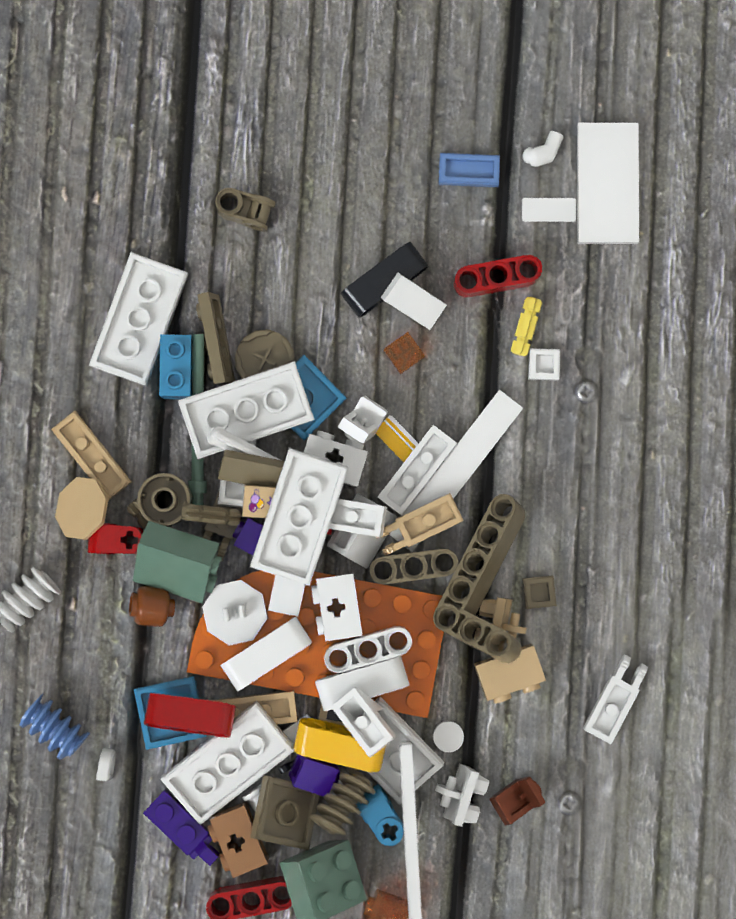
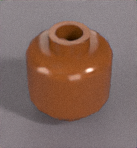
M140 586L136 592L131 593L129 617H134L137 625L162 627L167 622L168 617L174 616L175 599H170L168 591L149 586Z

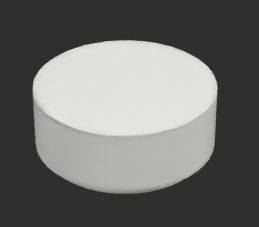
M446 720L440 722L435 727L433 740L441 751L454 752L463 744L464 733L456 722Z

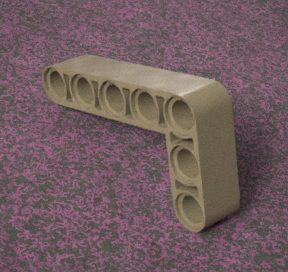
M500 494L491 501L433 615V622L438 629L504 663H511L519 657L521 653L519 640L504 629L475 615L525 519L523 506L508 494ZM512 506L510 514L503 517L505 509ZM498 533L497 540L489 544L491 536ZM484 560L483 567L475 571L478 562ZM470 587L467 597L461 599L464 589ZM452 615H456L455 622L447 626L448 619ZM478 627H481V634L476 639H473V632ZM507 640L506 649L498 652L499 644Z

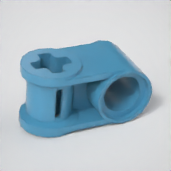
M377 784L373 787L376 791L375 795L367 792L364 794L369 802L368 805L358 802L357 807L361 811V817L370 826L380 843L386 846H394L403 837V823L394 810L387 794ZM388 823L389 826L396 825V836L384 835V824Z

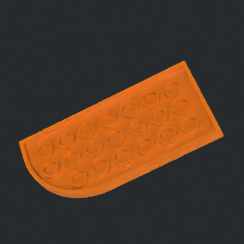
M259 570L237 579L236 581L242 580L263 594L268 619L253 641L227 645L207 631L203 613L195 630L187 673L229 680L220 665L292 618L297 617L313 643L250 683V685L282 691L294 690V693L320 698L315 681L336 674L331 672L324 663L326 650L335 643L355 638L325 641L324 634L318 635L316 617L321 616L320 604H314L311 586L317 585L316 579L337 575L314 571L310 586L305 585L298 617L268 611L275 579L274 574ZM354 579L362 634L366 635L389 627L401 626L406 628L412 637L411 648L407 653L401 655L410 685L371 699L375 701L381 696L397 713L428 718L444 633L435 626L433 615L442 595ZM338 598L333 599L332 605L328 606V611H334L335 616H340L341 610L345 609V604H340ZM395 632L389 638L390 646L395 649L403 648L407 642L406 635L401 632ZM364 641L359 647V652L362 656L369 658L376 654L377 646L372 641ZM334 650L329 656L331 663L335 666H342L347 662V655L342 650Z

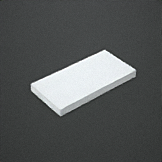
M578 123L577 244H638L639 123Z
M131 252L89 366L148 386L160 353V334H167L189 275L188 272Z
M295 361L178 400L197 459L224 451L208 442V436L214 427H220L246 442H251L314 420Z
M292 448L288 449L250 567L310 586L349 467Z
M256 701L234 718L231 738L211 736L163 774L160 780L201 825L293 753L294 744Z

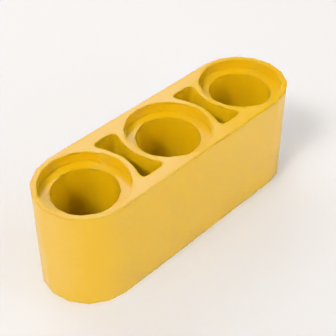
M301 718L299 720L294 744V752L301 756L367 772H379L381 770L386 749L385 745L369 758L346 726L314 718Z

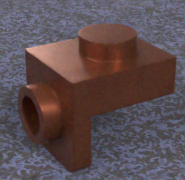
M531 777L514 780L489 799L505 826L511 825L532 808L541 807L545 804L540 786Z

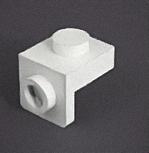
M363 396L360 398L355 409L343 417L338 428L344 431L345 436L351 441L364 444L375 436L388 411L367 396Z

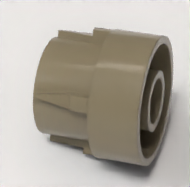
M168 473L156 474L149 477L141 485L137 496L138 508L147 521L164 526H172L183 520L181 516L182 507L184 504H192V494L188 485L181 478ZM163 491L170 492L173 497L172 505L166 509H162L157 503V497Z

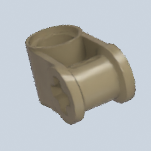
M234 188L222 189L218 192L215 201L218 214L222 218L261 232L268 231L267 220L271 208H274L276 202L270 198L246 193ZM234 198L237 200L238 205L234 210L228 211L221 206L223 200ZM259 208H261L258 218H256Z

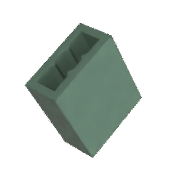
M148 521L138 543L133 582L164 589L171 594L203 604L207 592H213L218 579L216 575L222 557L217 556L220 543Z

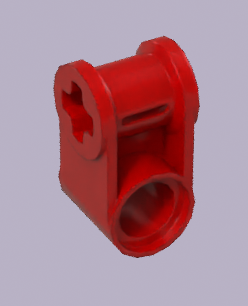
M104 523L88 539V553L137 554L138 544L132 545L127 543V537L132 535L133 537H138L139 543L144 530L139 527Z

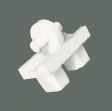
M459 764L456 776L449 775L446 785L437 784L435 791L443 794L440 805L445 807L443 817L452 821V824L461 827L463 822L477 823L480 807L471 804L470 801L473 793L484 796L490 783L489 780L479 775L477 771L469 766Z

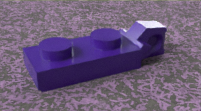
M166 789L143 812L150 821L192 859L199 856L211 866L219 857L220 853L210 844L212 839L208 829L203 824L200 825Z

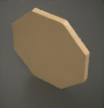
M76 477L59 493L55 518L65 537L87 540L105 523L109 499L97 479Z

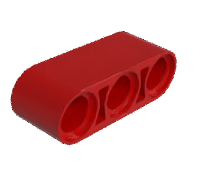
M523 255L464 266L456 273L454 289L462 297H474L529 287L539 279L542 273V264L533 255ZM523 264L531 265L535 270V276L531 278L524 277L520 273V266ZM495 269L501 270L505 274V281L502 283L493 282L490 278V272ZM464 275H470L475 279L476 285L471 289H466L460 284V278Z
M149 693L144 725L159 729L231 738L236 706L217 701Z
M278 876L219 887L211 893L206 904V911L211 919H240L283 911L290 908L292 903L290 897L283 900L275 896L274 890L277 887L284 886L287 888L284 877ZM248 892H254L259 896L260 902L256 905H249L245 902L244 895ZM217 898H224L228 901L229 908L225 911H220L215 908L213 901Z

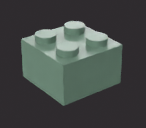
M330 840L279 862L296 919H328L367 900L349 840Z

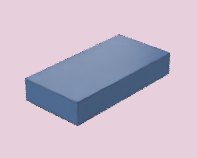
M440 153L438 185L499 187L500 155Z

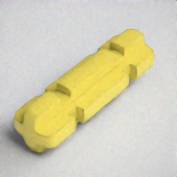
M526 297L522 309L525 311L520 314L515 332L517 340H513L511 352L518 356H527L529 353L530 344H528V341H532L538 321L536 313H540L542 301L537 298Z

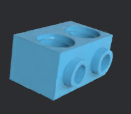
M160 334L159 396L163 399H184L192 396V335Z

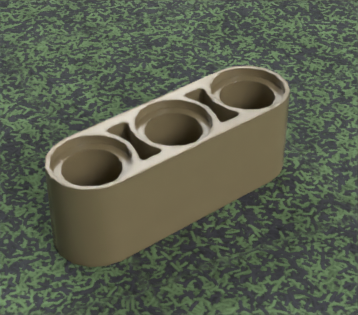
M449 549L382 556L376 558L371 563L370 575L379 584L445 577L452 575L456 571L458 558ZM443 553L448 554L452 559V566L447 571H440L435 564L437 556ZM415 557L421 561L422 570L419 574L410 575L406 572L405 563L409 558ZM379 562H388L392 567V573L387 579H380L374 573V568Z

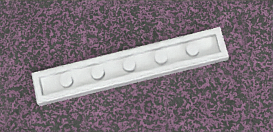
M499 390L403 515L451 493L454 499L519 415L523 407ZM399 528L390 532L389 535L396 541L403 540ZM417 543V544H415V545H413V546H411V547H409V548H408L407 546H405V547H406L409 551L413 552V550L417 547V545H418L419 543Z
M409 741L400 742L399 744L409 919H422L412 743Z

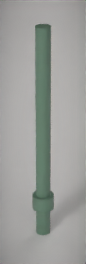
M192 334L193 396L204 392V334ZM192 445L191 480H188V487L192 494V504L204 506V493H207V480H204V458L197 459Z

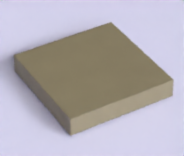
M263 775L250 838L309 850L314 821L310 818V815L316 814L320 795L293 787L291 781Z

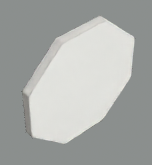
M242 580L216 585L202 606L207 631L227 645L253 641L268 619L263 594Z

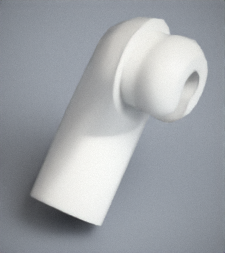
M550 131L544 145L534 148L528 147L524 150V162L534 167L551 163L558 152L564 136L558 132Z

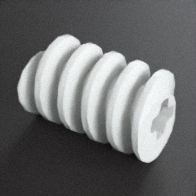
M32 567L30 568L34 576L32 579L23 574L21 576L24 583L22 587L15 582L11 584L14 594H10L5 590L2 591L5 601H0V623L9 632H15L14 624L18 626L25 624L24 616L32 618L35 614L33 608L42 610L44 608L43 600L52 602L54 600L52 592L58 595L61 594L58 586L44 571Z

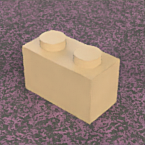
M532 644L522 646L519 657L511 663H504L493 657L474 663L487 701L493 700L494 704L511 699L510 693L521 689L523 693L535 691L541 688V682L546 681L535 647Z

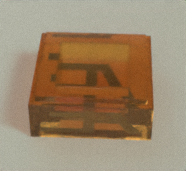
M409 332L383 349L400 375L425 358L424 353Z

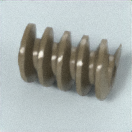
M346 767L350 775L346 773L339 775L343 785L338 783L332 785V790L336 795L325 794L324 799L328 805L321 803L317 805V810L321 816L316 814L310 815V818L318 826L332 835L337 833L345 836L347 833L342 824H354L349 814L360 815L361 811L357 807V803L365 805L369 803L364 796L365 792L373 795L376 794L371 782L354 768Z

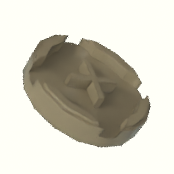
M268 329L257 330L245 336L235 354L236 370L241 379L295 361L294 350L288 339Z

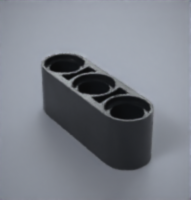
M408 242L347 286L340 294L357 317L360 318L384 301L381 296L397 273L412 281L423 273L429 265L414 245Z

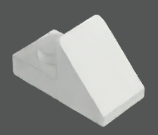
M354 687L331 706L369 758L396 737L379 714L383 710L381 705L357 687Z

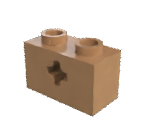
M247 801L214 814L210 818L211 824L208 825L212 841L214 843L219 842L223 852L219 854L225 872L230 870L233 878L268 864L269 861L263 841L250 838L254 818ZM234 833L237 838H244L241 847H238L237 843L231 844L230 841Z

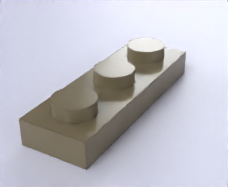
M211 292L197 294L199 303L196 305L198 318L203 323L204 348L208 351L210 361L207 364L208 375L215 385L223 386L235 382L220 297L218 294Z

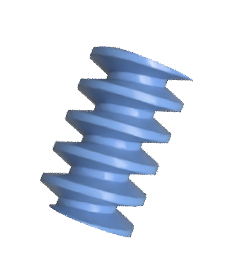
M42 694L24 713L19 725L23 728L32 724L29 730L31 736L41 732L38 739L40 744L50 740L48 751L51 752L60 748L57 755L59 760L66 756L71 757L90 733L86 732L79 736L78 732L81 725L77 724L70 728L69 723L72 717L69 715L60 720L59 717L62 709L58 708L51 712L50 708L53 701L49 700L42 704Z

